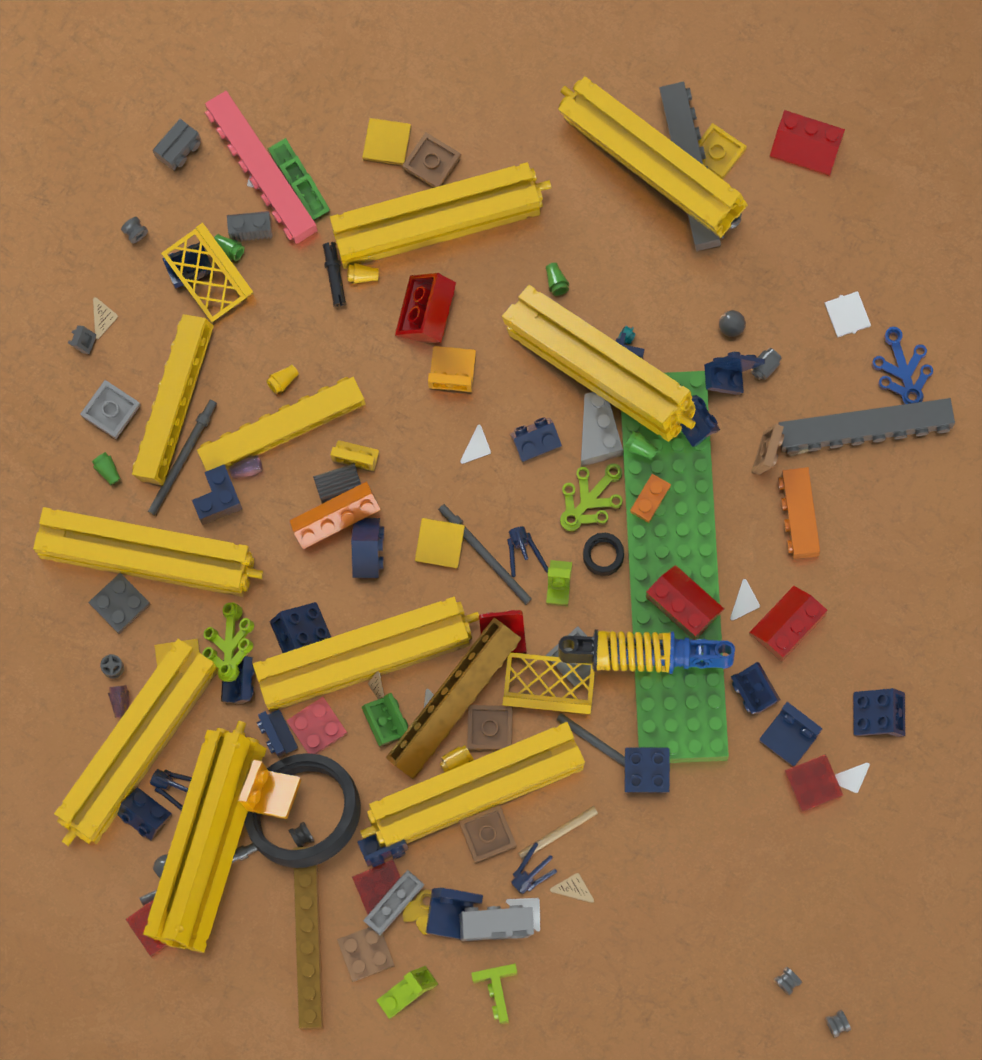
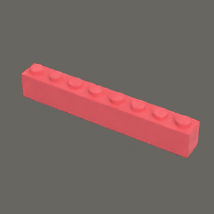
M224 91L206 102V117L210 123L215 122L218 127L216 131L222 140L225 138L229 143L227 148L232 156H238L240 168L244 173L248 171L251 176L249 180L255 190L260 189L262 201L266 206L270 205L274 211L271 213L276 222H282L284 225L283 232L289 240L293 239L298 244L318 231L316 223L228 92Z

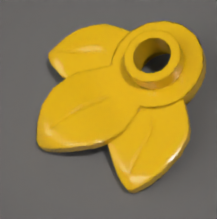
M431 890L421 891L417 895L416 900L411 901L403 912V921H416L418 929L424 935L427 934L426 928L430 905H424L423 899L426 897L431 899Z

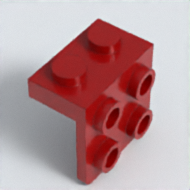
M521 610L488 612L479 615L481 634L493 618H496L521 638L517 647L511 652L527 654L523 612Z

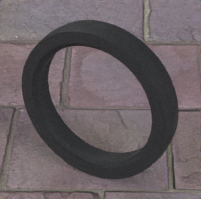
M312 753L292 755L267 768L268 771L287 775L312 771L331 776L341 785L343 790L344 809L338 825L327 838L312 847L300 850L283 849L269 842L262 831L261 814L248 811L245 818V827L254 846L272 862L290 868L314 866L335 856L350 841L360 819V796L352 777L334 760Z

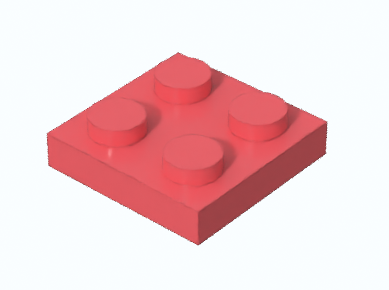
M321 697L286 720L307 753L318 754L348 734L324 697Z

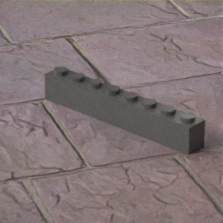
M684 81L659 87L671 141L703 164L702 159H706L703 146L699 147L698 145L701 135L699 127H694L693 120H697L695 108H690L689 101L692 100L690 88H685ZM688 214L696 251L721 246V238Z
M951 398L783 421L778 423V425L784 427L782 431L784 439L780 446L781 453L796 454L803 449L818 451L821 447L825 446L839 448L846 443L860 445L868 440L882 442L889 437L903 439L910 434L925 436L931 431L946 433L953 429L955 420Z

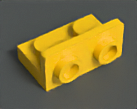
M338 440L336 447H332L330 455L333 462L345 465L354 463L355 467L374 471L379 450Z

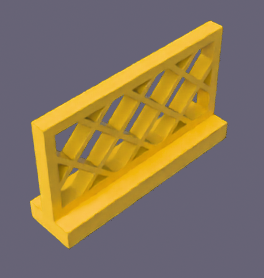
M203 222L161 253L211 323L253 294L252 289ZM194 235L200 241L199 250L186 248L188 239ZM185 242L184 248L179 247L181 244ZM202 245L204 246L206 251H201ZM174 249L183 251L182 263L173 262L168 254ZM186 251L198 253L197 265L184 263ZM201 254L212 257V268L199 266ZM216 263L220 269L214 268V264ZM175 265L181 266L180 271L178 270V268H177ZM183 266L196 268L194 280L183 277ZM198 269L211 271L209 283L197 281ZM213 271L222 272L225 275L224 285L212 283ZM227 279L232 286H227ZM188 282L194 283L193 289L191 288ZM196 284L209 285L207 298L197 296L195 293ZM211 286L224 288L222 300L209 298ZM226 288L236 290L240 297L234 302L225 301ZM201 300H206V306L202 303ZM209 301L221 303L220 312L214 316L208 311ZM224 303L229 304L227 307L223 309Z
M510 652L507 657L503 706L591 714L595 671H593L592 664H586L591 665L590 675L583 680L575 671L583 663H576L577 665L574 668L570 663H566L571 670L563 677H560L553 669L555 665L562 662L559 657ZM512 657L522 658L527 666L517 673L511 666ZM526 659H534V660H533L532 662L528 663V661H527ZM537 660H543L549 667L540 675L531 666ZM548 661L556 662L553 665H550ZM529 667L537 678L526 685L519 675ZM551 669L559 680L548 687L541 677ZM511 671H512V672L515 674V676H513V677L510 679V674H511ZM571 672L581 681L573 689H570L563 681ZM517 677L525 688L518 693L509 692L510 682ZM590 678L589 687H588V685L585 683V681ZM538 679L547 689L541 695H535L529 688ZM561 681L569 692L563 697H556L551 689ZM583 684L588 690V700L578 699L573 691ZM527 689L530 694H525L522 692H524ZM549 691L552 696H545V694ZM569 694H571L574 698H566V697H567Z

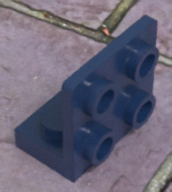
M729 352L728 356L717 357L712 362L704 364L706 390L739 395L744 393L742 372L765 364V359L757 358L756 355H741L740 352Z
M316 602L280 611L269 621L282 653L331 638Z
M890 688L853 693L854 735L863 736L888 733L897 737L906 736L905 692Z
M786 702L759 741L794 767L820 735L823 728L789 702Z
M626 747L625 792H670V749L668 747Z
M376 834L357 841L367 866H372L373 868L385 864L384 860L390 857L398 859L406 855L405 851L409 850L405 839L382 848L378 843Z
M433 888L426 933L461 939L459 914L465 912V908L482 904L483 895L447 888Z

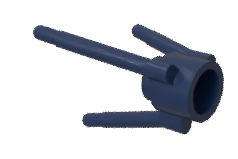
M520 526L509 530L510 538L507 539L510 553L511 576H516L514 546L515 548H521L524 559L528 560L525 548L528 543L544 570L548 573V566L534 544L531 534L526 533L525 527Z
M157 769L151 778L150 785L155 787V792L163 795L182 811L183 805L164 791V789L168 790L170 786L188 792L189 788L174 782L173 778L191 781L192 777L173 773L166 769L165 771Z
M537 842L533 844L519 868L513 873L515 878L511 883L522 894L527 890L531 891L535 886L557 872L556 869H553L534 881L533 877L553 859L550 855L530 874L526 870L522 873L538 846Z

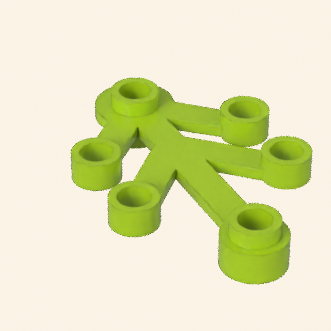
M613 463L606 467L605 476L590 493L588 489L590 472L586 467L578 468L577 478L580 485L581 503L576 508H574L573 500L575 486L572 483L563 485L562 492L565 496L566 511L562 513L560 523L565 530L575 531L581 524L598 523L603 525L607 523L608 513L604 510L598 511L596 515H582L589 508L612 507L617 509L622 506L623 499L618 494H614L610 498L596 499L611 482H617L621 479L622 468L618 464ZM614 468L618 473L612 475L609 471ZM585 471L587 476L581 477L579 473ZM571 487L573 491L566 493L565 488ZM614 498H618L620 500V503L618 505L612 503V500ZM600 514L606 516V519L604 521H600L598 519V516ZM572 516L575 518V521L569 523L567 518Z
M234 602L226 603L222 609L223 615L226 618L225 640L212 627L206 628L203 634L205 639L215 643L224 652V661L217 656V651L211 647L205 648L202 653L219 668L218 676L224 682H232L238 677L239 663L253 649V642L245 638L254 629V622L250 619L244 618L239 624L240 630L234 637L235 621L242 616L243 612L242 607ZM238 647V648H239V651H238V652L236 653V655L233 657V652H234V651L236 650V648Z

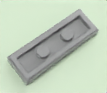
M407 870L363 921L381 936L425 884Z

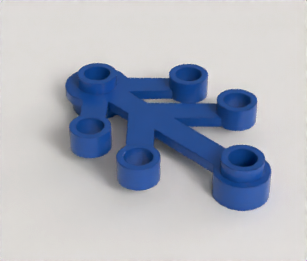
M890 327L887 329L884 338L886 343L892 346L898 367L885 361L882 356H876L873 359L872 366L875 370H884L902 379L904 387L892 382L888 376H882L878 385L882 390L889 389L902 396L904 404L922 402L924 396L921 389L926 380L932 376L933 368L928 364L923 365L920 369V376L914 385L911 376L919 361L926 356L927 349L924 345H917L907 365L900 345L903 336L902 331L898 327ZM895 335L897 339L893 341L889 336ZM922 349L924 354L919 355L916 350ZM880 360L882 361L883 365L877 366L875 364V361ZM923 369H929L930 374H924ZM887 380L889 385L883 386L881 381ZM914 394L916 400H910L908 396Z

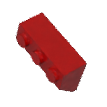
M784 110L769 157L830 176L845 129Z
M440 273L410 275L395 336L423 343L441 342L456 282Z
M676 565L665 572L646 591V598L693 640H697L724 611V608Z
M793 585L749 634L782 663L826 616L828 610L812 595Z

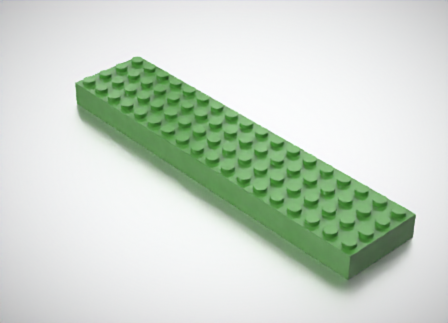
M705 371L664 373L677 381L680 386L689 389L692 396L697 395L702 398L709 412ZM621 411L632 633L634 636L636 632H641L643 636L644 632H649L651 636L653 632H657L658 635L659 633L674 632L676 639L684 640L690 637L646 598V591L665 572L676 565L720 604L710 436L696 447H692L683 432L680 431L676 437H673L668 442L661 435H657ZM633 431L636 433L640 432L658 449L652 460L630 452L624 446ZM654 474L670 483L671 487L648 523L630 513V510L650 476ZM721 615L711 623L697 640L722 641ZM646 665L643 672L638 671V668H636L634 677L638 747H668L670 749V763L727 761L729 753L724 669L697 667L684 669L683 666H677L674 668L673 674L662 671L656 672L655 666L652 672L646 670Z

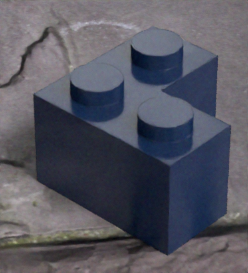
M225 464L204 472L212 492L192 500L202 526L242 510Z
M364 518L353 524L351 539L353 578H379L380 569H384V556H380V551H383L385 527L380 525V518Z

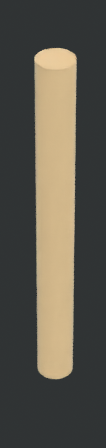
M595 807L589 808L536 841L538 846L534 853L597 815L598 812ZM533 844L518 852L522 860H524Z

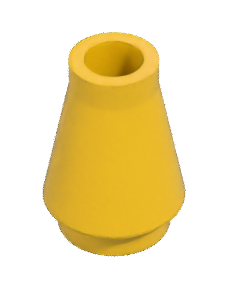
M358 263L348 265V282L356 284L378 281V268Z
M290 365L269 375L266 383L275 394L278 392L282 393L295 377L299 375V372L293 365Z

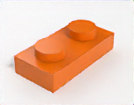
M652 474L632 506L630 513L649 523L670 489L671 484Z

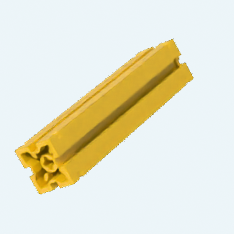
M586 76L575 83L573 86L575 92L566 86L561 89L560 93L566 97L561 100L558 110L569 124L711 230L719 238H722L731 227V222L735 217L738 218L748 206L739 191L735 188L733 189L727 182L598 85L594 84Z
M528 162L519 166H511L344 212L342 215L330 216L343 268H348L349 264L368 263L524 220L527 217L540 215V208L543 207L541 191L552 188L550 180L536 183L534 168L530 169Z
M528 285L519 295V301L515 305L512 304L502 315L505 325L508 326L507 331L510 337L519 340L522 345L657 435H661L666 441L669 442L680 433L682 429L681 423L690 429L694 428L696 422L692 420V417L695 414L696 408L691 400L692 395L689 389L680 386L677 381L543 293L537 292L534 287Z
M46 507L42 509L39 521L40 528L36 534L33 550L38 553L37 555L40 559H51L56 562L218 593L234 594L239 597H243L244 591L248 592L250 585L248 577L262 579L264 573L263 570L253 569L255 558H252L253 554L247 545H235L231 542L62 510H52Z
M454 596L443 602L439 601L268 658L265 661L253 663L265 704L271 713L279 708H286L370 680L377 671L382 676L454 652L459 648L469 647V640L472 639L469 624L479 621V614L475 612L465 616L461 601L456 602Z
M180 639L175 641L173 648L168 651L62 801V805L55 811L54 814L59 818L57 822L69 830L61 842L69 846L76 835L88 844L91 841L95 844L99 842L102 834L106 832L116 818L121 803L137 788L208 687L211 679L217 674L218 668L213 661L198 653Z
M243 721L237 722L236 729L232 733L222 728H217L216 731H206L205 742L202 744L148 916V924L143 932V935L160 940L162 943L174 948H186L191 951L205 952L206 940L210 936L248 812L239 801V797L253 760L262 761L267 750L266 747L259 744V740L245 737L246 723Z
M565 722L556 728L548 729L384 797L380 801L370 803V810L367 811V816L371 826L360 830L363 839L376 834L381 848L404 839L406 843H410L458 823L460 820L511 801L566 778L573 773L583 771L585 761L579 747L576 745L568 722Z

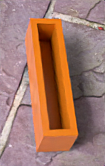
M809 467L782 470L781 477H778L779 490H783L784 498H781L782 511H786L787 519H784L785 532H789L790 540H787L788 553H792L793 559L818 557L820 546Z
M366 481L289 521L301 547L305 549L381 509Z

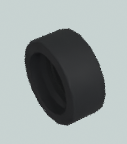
M606 532L591 536L583 549V559L587 569L600 576H607L617 572L624 560V546L620 539ZM607 542L614 546L617 556L611 565L602 567L593 562L591 550L595 544Z

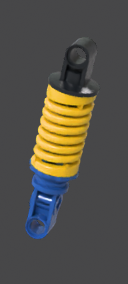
M595 629L593 637L570 635L562 637L558 643V656L562 662L568 664H592L593 671L595 672L604 669L609 671L612 663L614 671H618L619 667L622 671H627L629 665L630 671H635L638 668V671L643 672L646 665L648 672H652L655 666L656 672L662 671L673 674L674 668L677 666H683L684 669H689V667L729 668L734 663L735 646L727 640H690V638L678 640L675 638L674 632L659 633V635L657 632H653L651 636L649 632H644L643 636L641 632H636L633 636L632 632H627L625 635L623 631H619L616 635L615 631H598V629ZM565 648H572L573 650H572V651H565L564 649H565ZM721 653H727V654H729V655H728V656H722V655H720V654H721Z

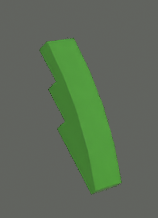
M285 138L269 147L267 150L312 219L315 220L330 211L310 174L307 173L287 139Z

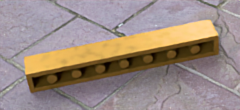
M493 618L389 752L386 759L413 779L421 771L428 758L435 753L442 740L448 736L455 723L462 718L469 705L476 700L479 692L489 683L493 674L503 665L510 652L517 647L521 638L496 618Z
M298 847V848H293V850H300V849H305V848H309V847ZM317 864L305 868H294L298 1017L300 1030L324 1029Z

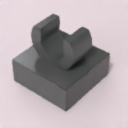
M77 325V328L72 330L74 336L72 341H68V344L84 354H90L96 334L84 326Z

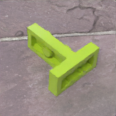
M550 560V568L548 567L547 605L568 606L572 562Z
M516 964L471 972L473 983L491 980L492 983L488 984L490 997H495L496 1006H492L494 1019H499L500 1024L509 1023L500 978L517 975Z
M426 966L407 973L403 976L404 979L376 1000L389 1019L424 992L438 985V982Z

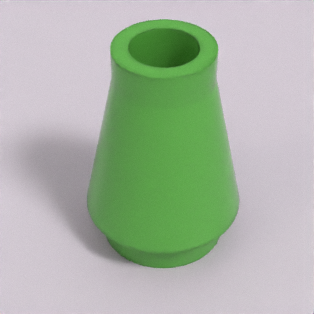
M220 234L214 237L231 261H238L242 257L245 248L241 242L221 236Z
M548 264L546 271L549 291L554 296H561L569 291V282L561 272L558 264Z
M634 431L624 445L628 448V451L647 457L652 460L658 450L640 432L636 433Z
M105 452L92 461L94 464L93 468L110 486L121 479L111 455L108 456Z

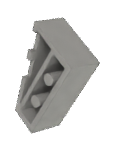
M594 392L585 394L581 467L623 456V448L610 403Z
M514 905L509 906V909H501V906H492L482 911H479L478 907L465 908V912L459 914L461 941L528 938L534 934L533 907Z

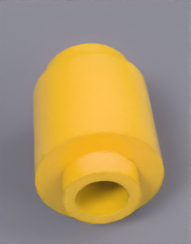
M464 745L462 747L458 746L441 757L442 762L439 764L443 771L447 772L474 759Z

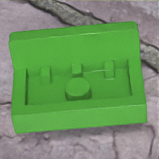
M388 693L383 698L364 704L361 707L379 747L400 740L408 729V723L403 718L399 710V703L392 693Z

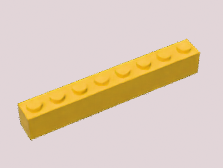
M183 314L181 321L177 325V334L171 344V353L168 361L165 363V372L162 381L158 385V394L152 404V413L149 421L146 423L144 438L140 442L137 460L132 468V475L142 482L164 485L214 327L206 318Z
M345 377L330 388L325 386L319 389L317 394L313 396L306 395L300 398L298 403L291 406L290 404L284 405L278 409V412L272 415L270 413L265 414L259 418V421L253 424L246 423L240 426L238 431L224 433L219 437L220 439L214 442L207 441L197 449V452L206 471L224 464L226 469H229L366 405L365 399L354 377Z

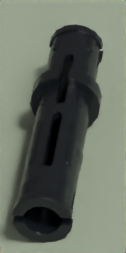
M328 242L322 245L326 260L324 266L328 271L333 307H338V304L342 307L347 303L340 272L341 260H338L336 243L331 242L329 246Z

